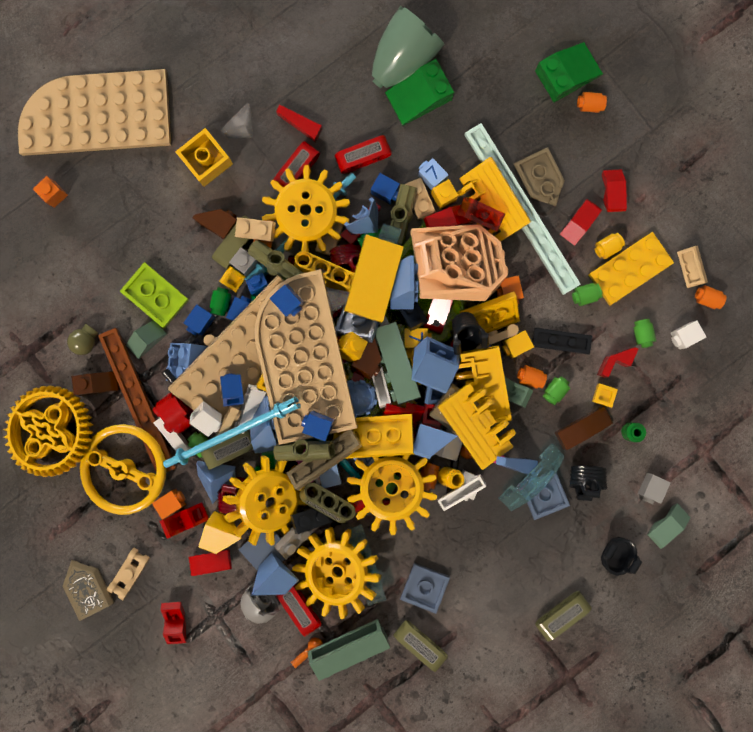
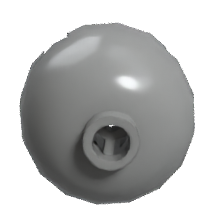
M253 583L242 595L240 602L241 610L246 619L257 624L267 623L279 613L280 601L276 595H252Z

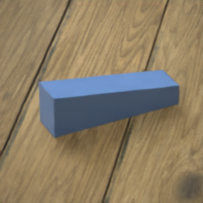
M497 456L496 464L527 475L536 476L538 461Z

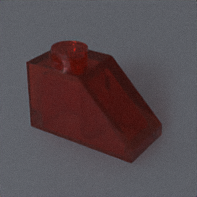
M464 197L457 215L498 232L505 213L472 198Z

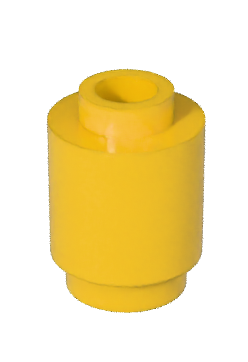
M619 233L610 234L595 244L596 248L594 250L599 258L607 259L622 250L625 242Z
M444 467L438 473V481L443 486L457 489L463 485L464 476L459 470Z

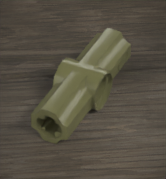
M400 184L396 204L391 211L392 221L388 236L393 237V242L403 245L409 222L413 218L412 208L417 192L416 187ZM404 209L405 216L403 219H400L399 213Z
M255 240L248 249V254L267 267L268 273L273 276L279 275L285 281L293 276L303 274L301 270L285 259L282 252L272 250L260 240Z
M300 439L296 442L280 445L277 443L274 446L273 453L277 461L302 460L308 463L313 460L333 459L336 449L334 442L331 440L307 442Z

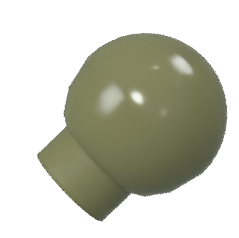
M85 324L82 329L74 330L69 334L67 339L68 348L77 355L90 353L94 348V338L98 332Z

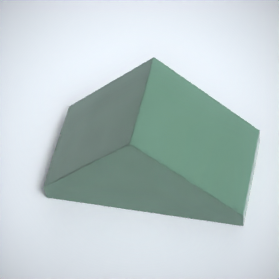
M153 320L135 330L126 346L140 359L163 339L167 333Z

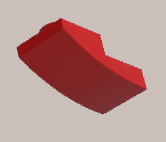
M406 402L405 407L402 408L386 403L382 416L412 414L413 422L420 421L425 407Z
M222 550L217 554L211 552L190 556L191 576L232 569L230 550Z

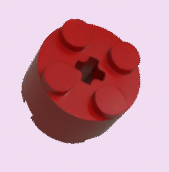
M171 392L159 400L153 408L154 413L162 419L164 428L169 433L174 431L180 434L191 426L189 424L190 416L194 410Z

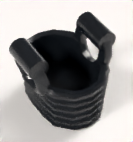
M462 312L455 316L452 320L453 350L455 355H460L461 351L473 350L480 344L482 348L489 347V334L478 324L474 314Z
M584 465L571 466L569 487L575 488L577 500L592 501L593 498H600L601 490L608 488L606 468Z
M622 537L611 539L601 555L602 565L609 573L616 576L626 573L636 574L642 561L637 556L638 552L635 544L631 540Z

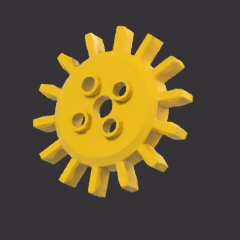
M309 165L304 166V177L299 180H295L293 172L288 168L285 171L286 177L290 181L289 184L282 187L275 180L270 182L273 189L279 192L277 199L270 197L262 198V202L266 205L275 206V213L262 216V220L277 221L279 227L275 229L274 239L278 238L282 233L289 236L284 244V250L287 252L292 248L295 240L302 242L301 251L309 252V242L316 241L318 248L322 252H326V245L322 238L329 234L334 240L340 241L341 236L332 228L335 222L344 225L350 221L345 216L337 215L338 208L350 205L349 199L335 201L333 196L341 190L343 185L341 182H337L328 189L324 185L328 178V171L325 169L320 173L319 179L316 181L310 179L311 170ZM305 192L309 193V198L307 199L302 197V194ZM303 205H309L311 212L308 215H303L300 212V208ZM289 206H294L295 211L289 212ZM319 206L323 208L321 213L316 212V208ZM308 220V226H302V221Z
M263 455L260 461L261 470L255 472L251 465L244 463L243 467L248 477L243 482L238 478H230L229 481L232 485L239 488L237 496H223L225 503L230 505L236 504L235 511L224 515L225 520L228 523L234 522L237 519L242 520L233 533L240 538L251 528L252 531L248 541L255 546L261 533H266L267 543L275 545L274 531L280 529L286 535L290 531L287 526L291 520L290 515L296 513L298 505H307L301 501L299 491L295 490L287 473H283L287 461H277L275 469L270 468L269 458ZM281 488V492L277 494V490ZM263 494L262 499L258 500L259 495ZM273 497L274 503L270 507H266L267 499ZM266 513V516L264 518H261L262 514Z
M403 455L402 458L395 456L384 458L372 457L374 462L370 466L356 459L354 463L364 471L362 479L355 477L347 478L348 483L360 485V493L349 496L347 498L348 502L354 503L362 500L365 508L357 513L356 518L358 520L362 519L369 512L375 515L376 518L371 528L374 532L379 528L382 519L390 522L389 531L391 535L396 534V521L401 519L405 520L407 527L411 531L414 530L415 525L410 518L414 511H417L422 517L428 518L430 515L426 509L420 506L422 498L428 500L437 499L436 494L424 492L423 485L424 483L436 480V475L421 477L418 471L426 465L428 461L426 458L420 459L417 464L413 465L408 461L410 455ZM399 472L401 479L396 480L394 474ZM378 479L383 481L381 487H377L375 484ZM389 483H394L398 487V491L393 495L386 491V486ZM402 491L408 492L407 498L401 497ZM384 498L390 499L389 505L386 506L382 503Z
M329 527L325 530L327 542L324 544L316 533L308 537L315 548L313 552L304 546L298 548L297 553L306 558L307 562L306 564L299 563L294 565L292 571L305 573L306 580L299 582L295 588L296 590H303L306 587L310 588L313 595L307 599V606L314 604L319 599L324 602L322 616L326 617L331 611V606L336 605L338 606L340 619H345L348 615L346 604L351 603L358 614L365 609L363 603L358 598L360 594L371 601L376 597L377 593L366 587L367 581L379 582L381 575L368 573L367 566L373 565L379 558L377 555H373L364 559L360 551L366 547L368 541L364 539L356 547L349 544L351 537L350 529L344 531L341 541L335 540L333 527ZM327 558H331L332 563H329ZM345 558H348L351 561V563L348 564L345 561ZM337 566L342 569V576H337L334 573V567ZM328 577H332L333 582H330ZM347 577L352 579V583L347 581Z

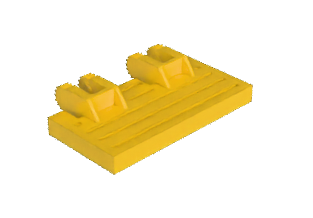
M489 157L459 178L464 187L457 192L458 197L463 196L472 188L475 191V194L465 199L462 204L466 207L478 198H481V200L475 203V206L485 219L476 225L484 227L493 220L496 226L487 231L494 234L501 230L500 233L494 236L502 242L532 222L492 157Z
M499 345L461 352V361H459L458 369L472 367V370L456 373L455 379L474 378L473 380L465 381V384L469 383L475 390L469 396L482 388H486L487 393L479 398L477 402L481 404L486 399L492 397L494 403L486 409L491 413L496 423H500L505 419L512 421Z
M467 383L437 405V408L479 468L484 470L496 461L497 456L501 457L513 448L509 440L515 436L516 432L512 429L498 438L496 434L509 425L508 420L505 419L490 429L496 421L486 408L493 404L494 400L490 397L476 407L474 402L484 396L487 390L482 388L468 397L475 390Z

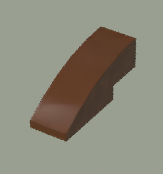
M603 406L554 433L563 450H568L604 430L613 422Z

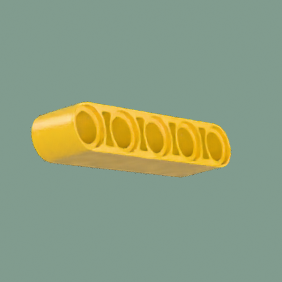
M300 251L296 254L295 267L303 273L324 269L326 272L323 273L324 280L327 281V287L348 296L354 277L353 272L306 251ZM306 261L308 264L301 265L299 264V262ZM341 277L343 281L338 282L334 278Z

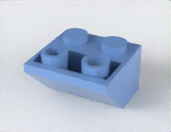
M408 256L399 262L390 295V309H414V302H418V264L414 263V256Z
M426 337L414 348L412 380L445 394L459 368L460 355H455L452 347Z
M170 343L167 368L178 378L208 346Z
M268 395L264 396L252 419L271 411ZM273 418L250 429L251 444L255 454L274 450V446L278 443Z

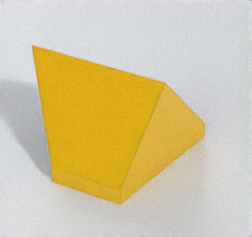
M214 511L205 524L198 547L217 554L242 539V537L239 538L233 533L236 529L234 522L228 523L224 518V514Z

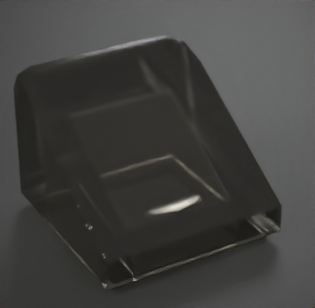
M390 306L387 307L386 313L390 324L394 322L397 323V326L406 324L397 309H390Z

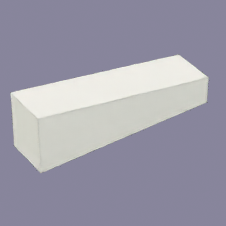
M381 367L376 377L373 375L372 379L379 407L383 408L386 406V403L391 404Z
M248 385L243 404L240 407L242 412L238 421H235L234 428L252 420L267 393L266 391L257 388L256 385Z
M161 418L154 422L155 426L175 451L179 448H182L184 451L190 449L187 446L188 442L181 433L178 434L174 431L169 433L166 431Z
M481 474L465 482L460 488L454 489L439 498L438 502L443 511L482 490L487 484Z

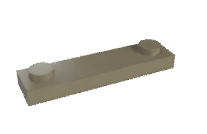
M353 429L347 430L333 440L336 449L333 459L313 460L308 463L303 461L287 472L295 490L299 491L362 447Z

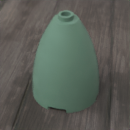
M400 6L387 25L377 47L372 68V77H374L372 82L380 89L383 86L388 88L402 82L421 66L429 63L443 48L444 42L437 34H432V31L407 8Z

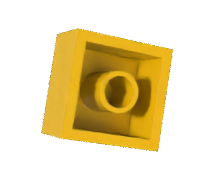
M206 128L175 151L203 187L233 165L229 156Z

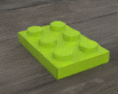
M145 262L120 290L124 296L164 329L189 301L186 296Z

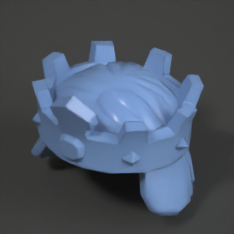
M353 380L347 381L355 417L369 415L377 404L374 387L365 383L364 380L353 382Z

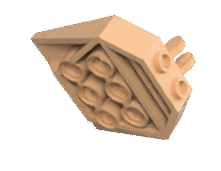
M481 225L412 228L410 231L415 263L418 264L417 277L421 299L486 301L508 276V267L504 259L505 251L502 249L501 241Z

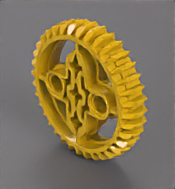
M41 386L40 388H33V391H27L26 395L20 396L21 400L15 401L16 406L10 407L13 412L7 414L10 417L9 420L5 421L8 424V428L3 429L7 432V435L3 438L8 439L5 445L10 446L7 452L13 454L11 459L17 460L16 465L21 466L23 470H27L29 474L42 477L62 475L64 472L70 471V468L76 467V463L82 461L80 456L87 455L84 449L90 448L87 442H91L92 439L88 437L89 434L94 433L89 431V427L93 426V424L89 423L88 420L92 417L86 415L89 410L84 408L85 403L80 402L81 398L74 396V393L69 392L68 389L58 386ZM52 397L61 400L59 403L49 406L44 413L37 409L29 410L34 403L43 398ZM72 412L77 425L76 436L66 429L71 420ZM21 427L31 433L25 443V447L22 444ZM52 449L59 453L69 452L62 461L56 464L43 465L36 462L37 459H42L49 455Z

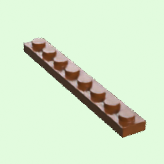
M113 328L98 335L136 426L154 437L163 451L165 460L171 458L172 454L167 442L154 424L157 419L118 328ZM143 441L146 450L149 454V457L151 459V462L154 466V469L157 473L154 455L151 449L148 447V445ZM176 464L166 468V473L176 469Z

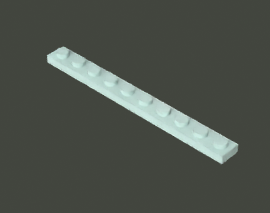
M482 123L465 132L466 139L481 163L489 157L494 159L532 221L523 227L522 230L561 293L564 295L581 285Z

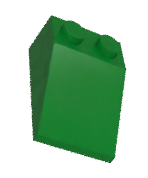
M584 42L552 54L540 61L535 70L554 103L603 75Z
M437 59L421 66L408 78L387 90L385 94L402 126L452 101L454 91Z

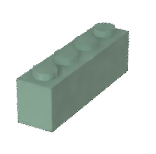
M394 322L377 328L374 337L381 351L380 356L382 360L380 363L381 365L385 364L387 369L384 372L387 383L391 382L393 390L390 391L393 402L397 401L398 405L421 398L416 381L412 380V369L397 323Z
M376 619L309 650V664L320 681L361 661H365L378 653L384 652L390 648V645L379 619Z

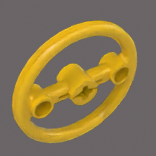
M113 425L97 432L91 438L92 441L87 443L90 448L84 449L87 455L81 456L80 478L86 494L98 507L113 514H133L147 508L160 495L166 480V468L163 465L165 457L160 445L148 432L133 425ZM116 433L134 435L143 440L151 449L156 461L157 473L146 474L139 471L132 460L123 459L118 461L108 456L107 451L99 450L97 445L104 438ZM90 465H100L109 469L111 477L115 480L128 478L136 482L140 489L148 490L149 494L142 501L129 506L110 503L95 489L90 477ZM146 478H149L150 485L146 483Z

